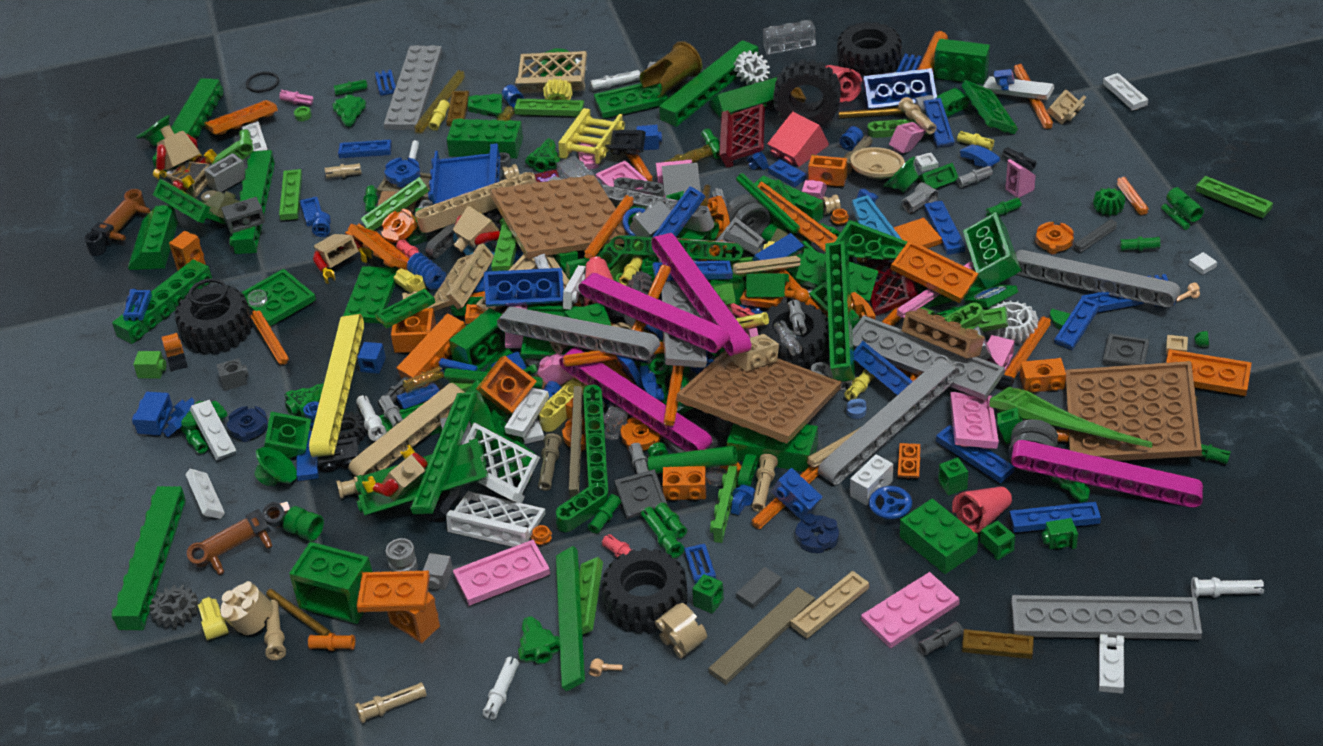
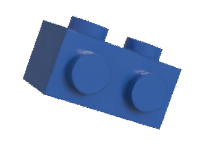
M145 393L143 399L139 402L137 412L132 418V423L135 425L138 434L161 435L173 409L169 393Z
M793 468L789 469L777 481L771 491L801 520L804 519L806 514H810L823 498Z

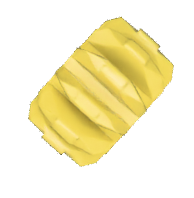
M553 78V80L547 81L543 92L545 99L570 100L573 91L571 84L567 83V80L563 81L561 78L559 80Z

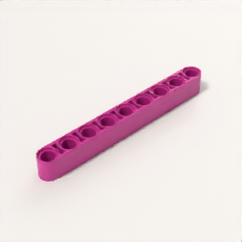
M667 233L653 237L651 240L653 251L663 265L671 268V276L702 319L719 325L728 331L730 340L723 346L728 355L734 356L750 351L751 341L749 336L674 234Z
M591 273L578 285V289L584 297L711 353H716L730 340V335L725 328L600 274Z
M573 347L565 355L584 353V351L578 347ZM565 355L559 359L560 366L567 373L587 386H599L603 397L684 451L707 449L713 443L711 436L706 431L679 413H676L675 424L673 426H666L663 423L666 405L603 363L597 362L565 367L563 363Z
M1018 440L1013 444L1011 463L1019 469L1186 507H1198L1203 501V484L1198 479L1026 440Z

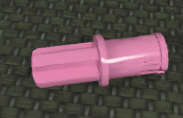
M281 90L279 95L281 101L293 102L295 105L297 103L313 104L312 96L299 94L298 91Z

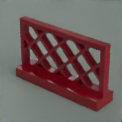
M763 104L734 114H730L728 110L722 112L720 156L726 168L733 166V160L764 150L765 107Z
M870 259L864 262L865 267L868 268L879 264L875 270H878L877 276H882L878 282H875L871 294L873 311L876 316L900 307L919 295L917 282L899 273H896V275L891 274L893 272L891 270L892 262L884 259ZM885 266L889 267L886 272L881 271ZM887 278L892 279L888 285L883 284ZM897 281L902 282L898 288L893 287ZM880 288L884 289L880 295L876 294ZM889 291L894 292L891 297H886ZM900 293L905 295L901 299H896ZM882 301H886L885 305L878 307Z

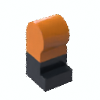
M178 333L162 336L170 371L187 368L185 353Z

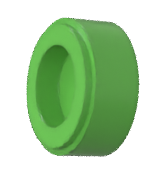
M306 106L298 107L294 111L297 121H306L312 116L310 108Z

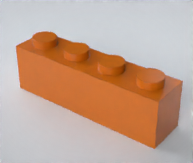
M447 313L396 367L401 378H410L413 386L416 388L421 387L427 382L429 377L440 368L439 361L441 358L447 359L452 355L449 340L466 327L465 323Z

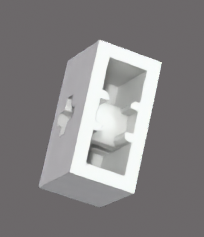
M878 455L872 457L850 479V496L868 506L871 494L878 488L888 486L893 481V463Z

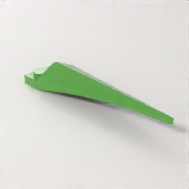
M1008 387L990 398L989 407L997 408L1001 412L1017 407L1024 420H1041L1049 423L1051 426L1152 448L1153 445L1150 441L1116 432L1075 416L1026 390Z

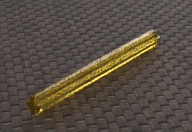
M456 71L414 126L416 133H422L433 117L432 113L437 109L440 100L447 101L452 91H455L464 79V71Z

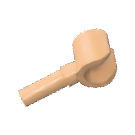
M1191 283L1187 287L1188 291L1178 296L1176 302L1190 296L1198 298L1200 296L1198 284Z
M594 659L591 662L589 674L599 677L602 670H622V665L604 664L601 659Z

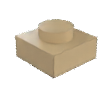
M1167 335L1166 354H1168L1169 349L1187 352L1188 337Z

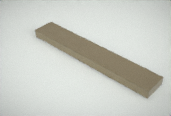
M574 386L569 478L570 499L579 493L583 416V391L581 386Z
M797 587L709 667V673L727 685L791 625V620L811 605L815 598Z

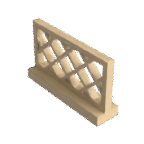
M587 52L521 54L518 78H516L515 82L517 89L521 93H542L548 80H553V78L559 80L561 78V80H567V83L571 84L572 91H585L584 79ZM576 57H582L579 63L573 62ZM560 58H565L566 61L561 65L556 62ZM532 59L533 62L530 65L524 64L525 60ZM543 59L550 60L545 65H542L540 63ZM571 63L574 67L566 71L564 67ZM538 64L541 68L534 73L531 69ZM555 64L557 68L550 72L547 68ZM577 69L581 72L580 75L577 76L571 75ZM560 70L565 73L563 76H555ZM544 71L548 73L546 77H539ZM527 72L532 74L528 78H523V75Z
M484 244L478 245L473 254L457 260L434 295L436 303L427 308H433L434 311L454 305L457 309L463 308L484 275V272H486L493 261L494 255Z

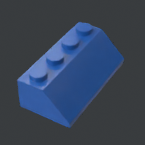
M932 68L864 76L862 81L864 101L869 110L898 106L899 102L905 97L911 98L914 104H916L917 97L933 95L934 99L937 97Z
M562 268L484 272L486 307L563 303L564 285Z

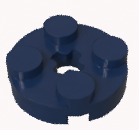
M243 406L234 410L229 415V421L227 422V428L231 436L240 439L241 442H248L267 431L268 419L266 412L262 408L254 406L255 409H248V406Z
M806 514L804 519L796 526V541L807 552L823 553L824 549L830 547L831 550L838 543L839 529L837 521L833 518ZM815 532L822 533L818 534V536H814Z

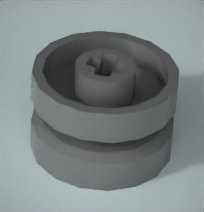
M749 194L735 197L726 206L730 223L736 217L759 236H762L764 229L770 224L771 220L768 210Z
M1034 419L1024 420L1016 424L1012 430L1008 457L1010 461H1012L1013 444L1018 440L1057 447L1058 434L1056 429L1049 423ZM1020 469V470H1022V471H1024V472L1037 473V472H1032V471Z

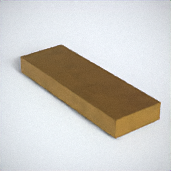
M452 91L446 121L447 126L452 125L453 119L466 118L468 96H470L469 91Z
M964 629L962 652L1032 659L1034 636Z

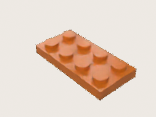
M265 100L210 120L204 124L210 132L221 135L226 133L227 129L242 127V124L246 122L254 123L262 116L270 117L278 109L276 104Z
M352 223L350 224L348 230L353 234L352 237L363 242L365 248L373 250V255L383 259L385 265L391 268L396 266L398 269H407L409 258L378 232Z
M911 240L907 242L891 265V270L958 303L962 301L978 277L977 272Z
M1169 349L1166 363L1191 361L1195 388L1246 396L1252 362Z

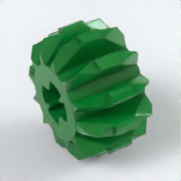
M1109 187L1096 191L1093 199V208L1096 209L1097 213H1102V216L1106 214L1110 217L1112 214L1117 216L1118 213L1123 211L1125 196L1122 194V191H1117L1116 188L1110 189Z

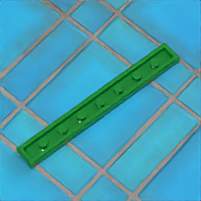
M476 392L457 393L411 506L413 514L433 513L477 402L478 396Z
M574 546L556 555L562 688L565 691H569L585 682L578 550Z

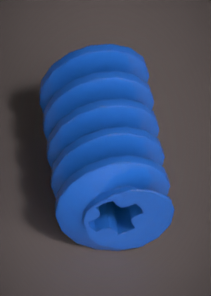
M420 252L413 254L408 260L407 270L413 275L422 276L427 288L431 290L440 288L446 278V272L442 271L440 267Z

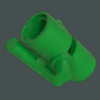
M1179 187L1171 189L1166 196V200L1173 207L1171 208L1166 203L1161 207L1167 215L1185 230L1190 228V224L1185 220V217L1191 222H1196L1204 213V209Z

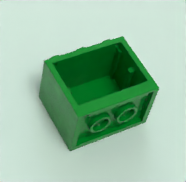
M309 542L289 573L298 607L358 624L364 612H358L357 603L362 572H372L369 557Z

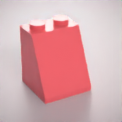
M794 112L789 115L767 143L771 150L770 153L774 157H781L786 163L794 164L798 167L807 162L812 154H818L829 145L820 125Z

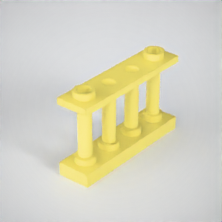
M584 108L558 142L559 158L566 159L570 152L576 151L594 154L595 163L599 164L608 152L605 145H611L613 130H624L625 128L623 114H619L614 122L592 118L590 109ZM591 125L600 126V127H606V128H609V129H608V130H604V129L591 128ZM585 134H591V135H597V136H603V137H602V139H600V138H594V137H587V136H583V135H585ZM580 142V143L593 144V145H597V146H596V147H589V146H583V145H577V144Z

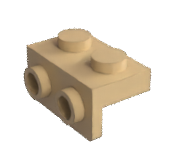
M1065 90L1046 112L1062 125L1066 120L1071 121L1076 115L1074 111L1078 113L1085 105L1082 102L1086 97L1083 96L1078 100Z

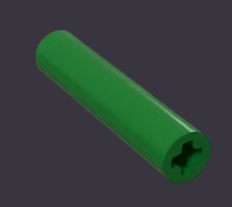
M735 446L649 456L648 469L649 471L655 469L656 474H663V467L705 466V468L735 465L738 462L737 450Z

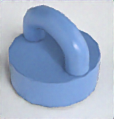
M863 399L850 400L846 405V414L853 419L864 417L866 415V401Z

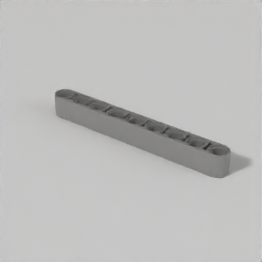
M600 184L615 208H617L626 195L634 198L631 207L637 206L646 209L650 204L653 203L655 205L662 201L672 211L678 203V200ZM699 205L683 228L701 232L711 230L714 227V221L709 208Z
M1026 250L1015 252L1021 268L1017 275L1094 292L1106 291L1110 292L1108 295L1162 307H1171L1180 294V287L1171 281Z
M509 307L497 320L498 327L506 333L640 360H649L660 346L659 339L650 333L517 307Z
M943 358L937 360L824 459L819 465L818 474L833 485L841 483L958 378L959 368Z

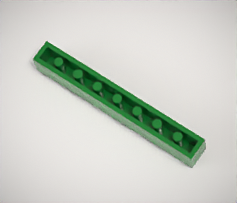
M743 40L662 103L659 106L660 120L675 127L681 124L737 78L738 71H734L736 58L744 51L748 53L749 50L752 54L757 52L758 56V46Z
M201 78L171 127L174 134L184 131L194 139L200 135L203 126H205L204 123L211 116L213 109L217 106L220 97L223 95V87L219 79ZM157 152L155 153L154 157L152 158V161H153V164H154L155 169H157V168H156ZM178 164V165H176V166H174V167H172V168H170V169H175V170H176V169L179 167L180 164Z
M272 150L253 151L250 158L247 159L248 168L245 169V180L242 181L243 190L240 191V201L253 197L257 198L264 216L275 168ZM263 224L235 232L230 236V246L234 248L235 254L257 253Z
M845 241L825 243L830 369L833 378L844 382L855 380L849 255Z
M157 486L155 494L151 497V506L146 511V520L144 526H141L139 541L135 543V552L133 558H130L128 573L124 575L122 590L118 592V602L112 610V620L115 621L118 630H144L150 613L149 605H152L151 599L155 597L186 503L182 486Z

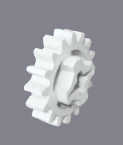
M749 50L748 53L744 51L736 58L734 71H738L736 76H741V81L746 80L747 85H749L750 83L755 84L767 80L770 74L768 71L770 66L766 65L767 60H762V55L757 56V52L752 54Z

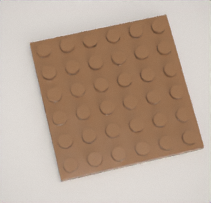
M594 175L570 177L540 183L534 182L532 184L511 187H499L490 190L491 198L526 258L538 257L542 254L547 256L586 250L616 209ZM623 219L602 247L618 235H629L623 227ZM617 239L615 244H624V241Z
M724 351L677 393L676 401L702 410L704 413L720 417L722 420L749 428L759 434L775 438L780 442L788 443L840 390L842 382L778 358L777 362L745 371L731 361V356Z
M1191 361L1066 370L1069 413L1102 427L1153 443L1152 448L1069 430L1070 451L1115 461L1202 456Z

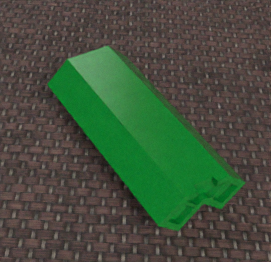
M475 438L469 440V443L459 445L441 493L489 478L480 439ZM432 454L423 457L427 461V467ZM398 465L364 476L358 475V481L355 482V485L360 494V500L357 501L360 513L363 512L365 516H370L413 502L422 479L396 501H393L390 497L375 493L374 491L367 493L362 482L369 481L368 477L373 476L376 483H382L389 472Z

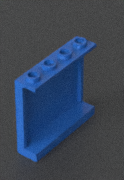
M498 143L491 144L490 154L439 159L438 151H435L434 158L431 160L433 169L430 170L432 180H429L431 191L428 192V198L434 205L499 182L501 156Z

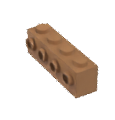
M917 308L916 311L906 312L901 331L965 358L980 356L985 337L979 335L978 331L962 328L961 324L957 322L945 321V318L942 316L928 314L929 311Z

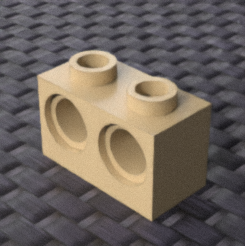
M765 334L750 338V351L731 356V361L737 366H740L745 371L777 362L779 343Z

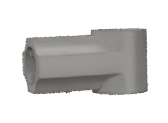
M922 182L916 187L914 193L902 200V206L910 214L926 203L935 202L938 199L939 192Z

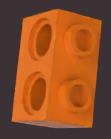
M705 466L663 467V494L665 499H706Z

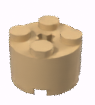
M249 581L237 586L232 591H226L222 596L221 616L237 632L244 635H251L261 630L265 626L263 622L266 618H271L272 602Z
M683 603L674 606L655 621L656 626L662 631L659 635L661 640L667 646L671 643L674 646V652L679 658L687 655L707 639V633L703 625L700 624L698 626L695 621L697 616Z

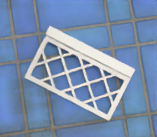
M474 423L464 444L469 443V440L475 439L478 430L482 431L484 440L480 442L481 445L485 444L487 453L484 456L489 459L490 467L486 468L489 478L478 482L512 501L522 503L525 497L522 493L540 457ZM497 439L499 448L491 451L489 442ZM514 448L515 457L507 459L505 450ZM501 452L503 462L494 464L493 455ZM531 457L529 465L523 468L521 458ZM517 461L519 470L510 473L508 464ZM504 466L506 475L498 478L496 469ZM520 474L521 482L517 488L513 486L512 477Z
M468 491L454 511L449 510L447 513V531L515 547L529 541L533 529L538 526L546 513L544 508ZM470 500L479 501L470 505L468 503ZM497 505L498 507L488 509L487 506ZM479 508L484 509V511H480L477 513H474L473 511ZM511 509L517 510V511L512 512V513H508V512H507V510H511ZM500 512L503 513V515L498 516V517H494V516H493V514H496V513H500ZM531 513H532V514H537L536 516L529 517V518L526 516V515L531 514ZM517 517L523 518V520H519L516 522H514L512 519Z

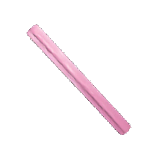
M972 262L964 265V267L975 271ZM928 288L897 309V316L905 318L906 312L916 311L917 308L939 296L940 293Z

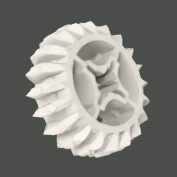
M1010 300L1009 302L1002 301L1001 304L997 303L991 306L989 309L1006 307L1008 327L986 331V334H989L990 337L994 335L1014 340V343L1020 345L1022 341L1025 342L1029 334H1034L1035 328H1038L1036 311H1033L1031 306L1027 307L1026 303L1020 304L1019 301L1012 302Z

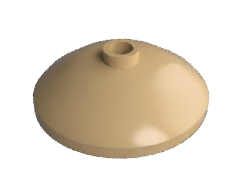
M878 147L857 150L850 158V164L855 171L872 179L890 178L905 163L903 157L898 153Z

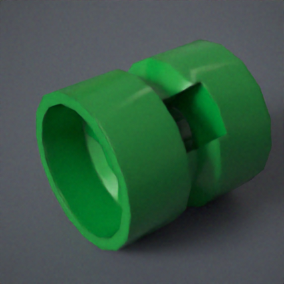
M293 506L284 518L283 527L288 533L299 535L308 541H315L323 530L324 519L321 515L308 512L298 506Z

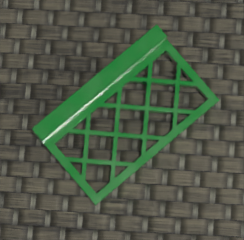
M159 180L153 196L200 223H204L205 219L208 218L226 224L224 218L210 211L211 207L167 181Z

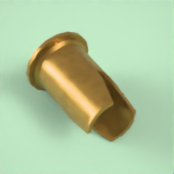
M684 41L677 42L673 45L672 51L640 73V82L643 88L660 83L662 92L659 97H661L687 77L699 75L702 71V60L692 45Z

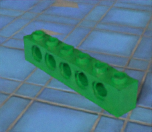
M194 259L151 291L152 297L143 320L136 318L135 321H132L129 318L128 321H124L122 314L112 322L116 336L130 344L135 343L173 313L179 302L184 300V297L189 293L190 288L194 284L205 279H212L209 266ZM209 283L202 284L196 289H202L203 286H207Z

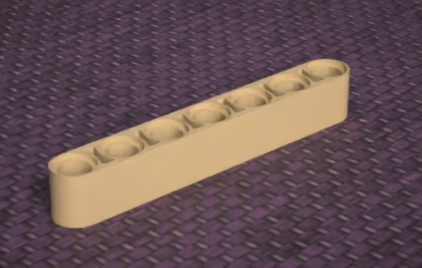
M526 172L422 208L415 214L421 232L427 233L454 224L457 217L462 215L468 206L481 213L497 209L490 196L491 189L532 184L536 182L535 175L532 172Z
M454 383L448 384L350 462L348 470L357 477L358 475L364 476L386 469L402 456L400 451H406L408 449L407 445L415 446L440 426V418L448 417L457 393L465 392Z

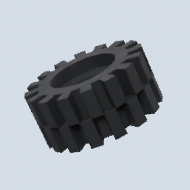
M344 412L338 440L356 437L359 445L360 441L363 442L364 437H366L363 418L359 417L357 413L354 415L353 412L349 414Z

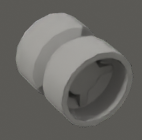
M398 538L386 546L390 572L418 570L414 546L410 540Z

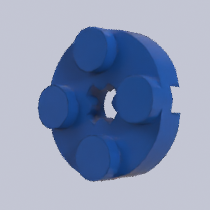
M402 157L393 159L385 166V178L388 182L396 184L397 187H404L406 184L421 177L419 163L415 159L408 157V160H402Z

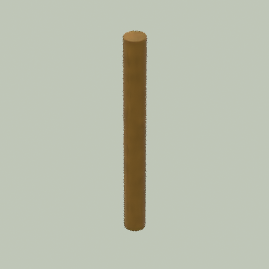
M899 108L838 112L839 118L906 114L900 111Z
M708 184L703 189V194L706 197L700 204L702 206H707L711 190V186Z
M269 589L266 592L267 597L276 600L281 607L318 634L328 635L331 633L330 630L273 589Z

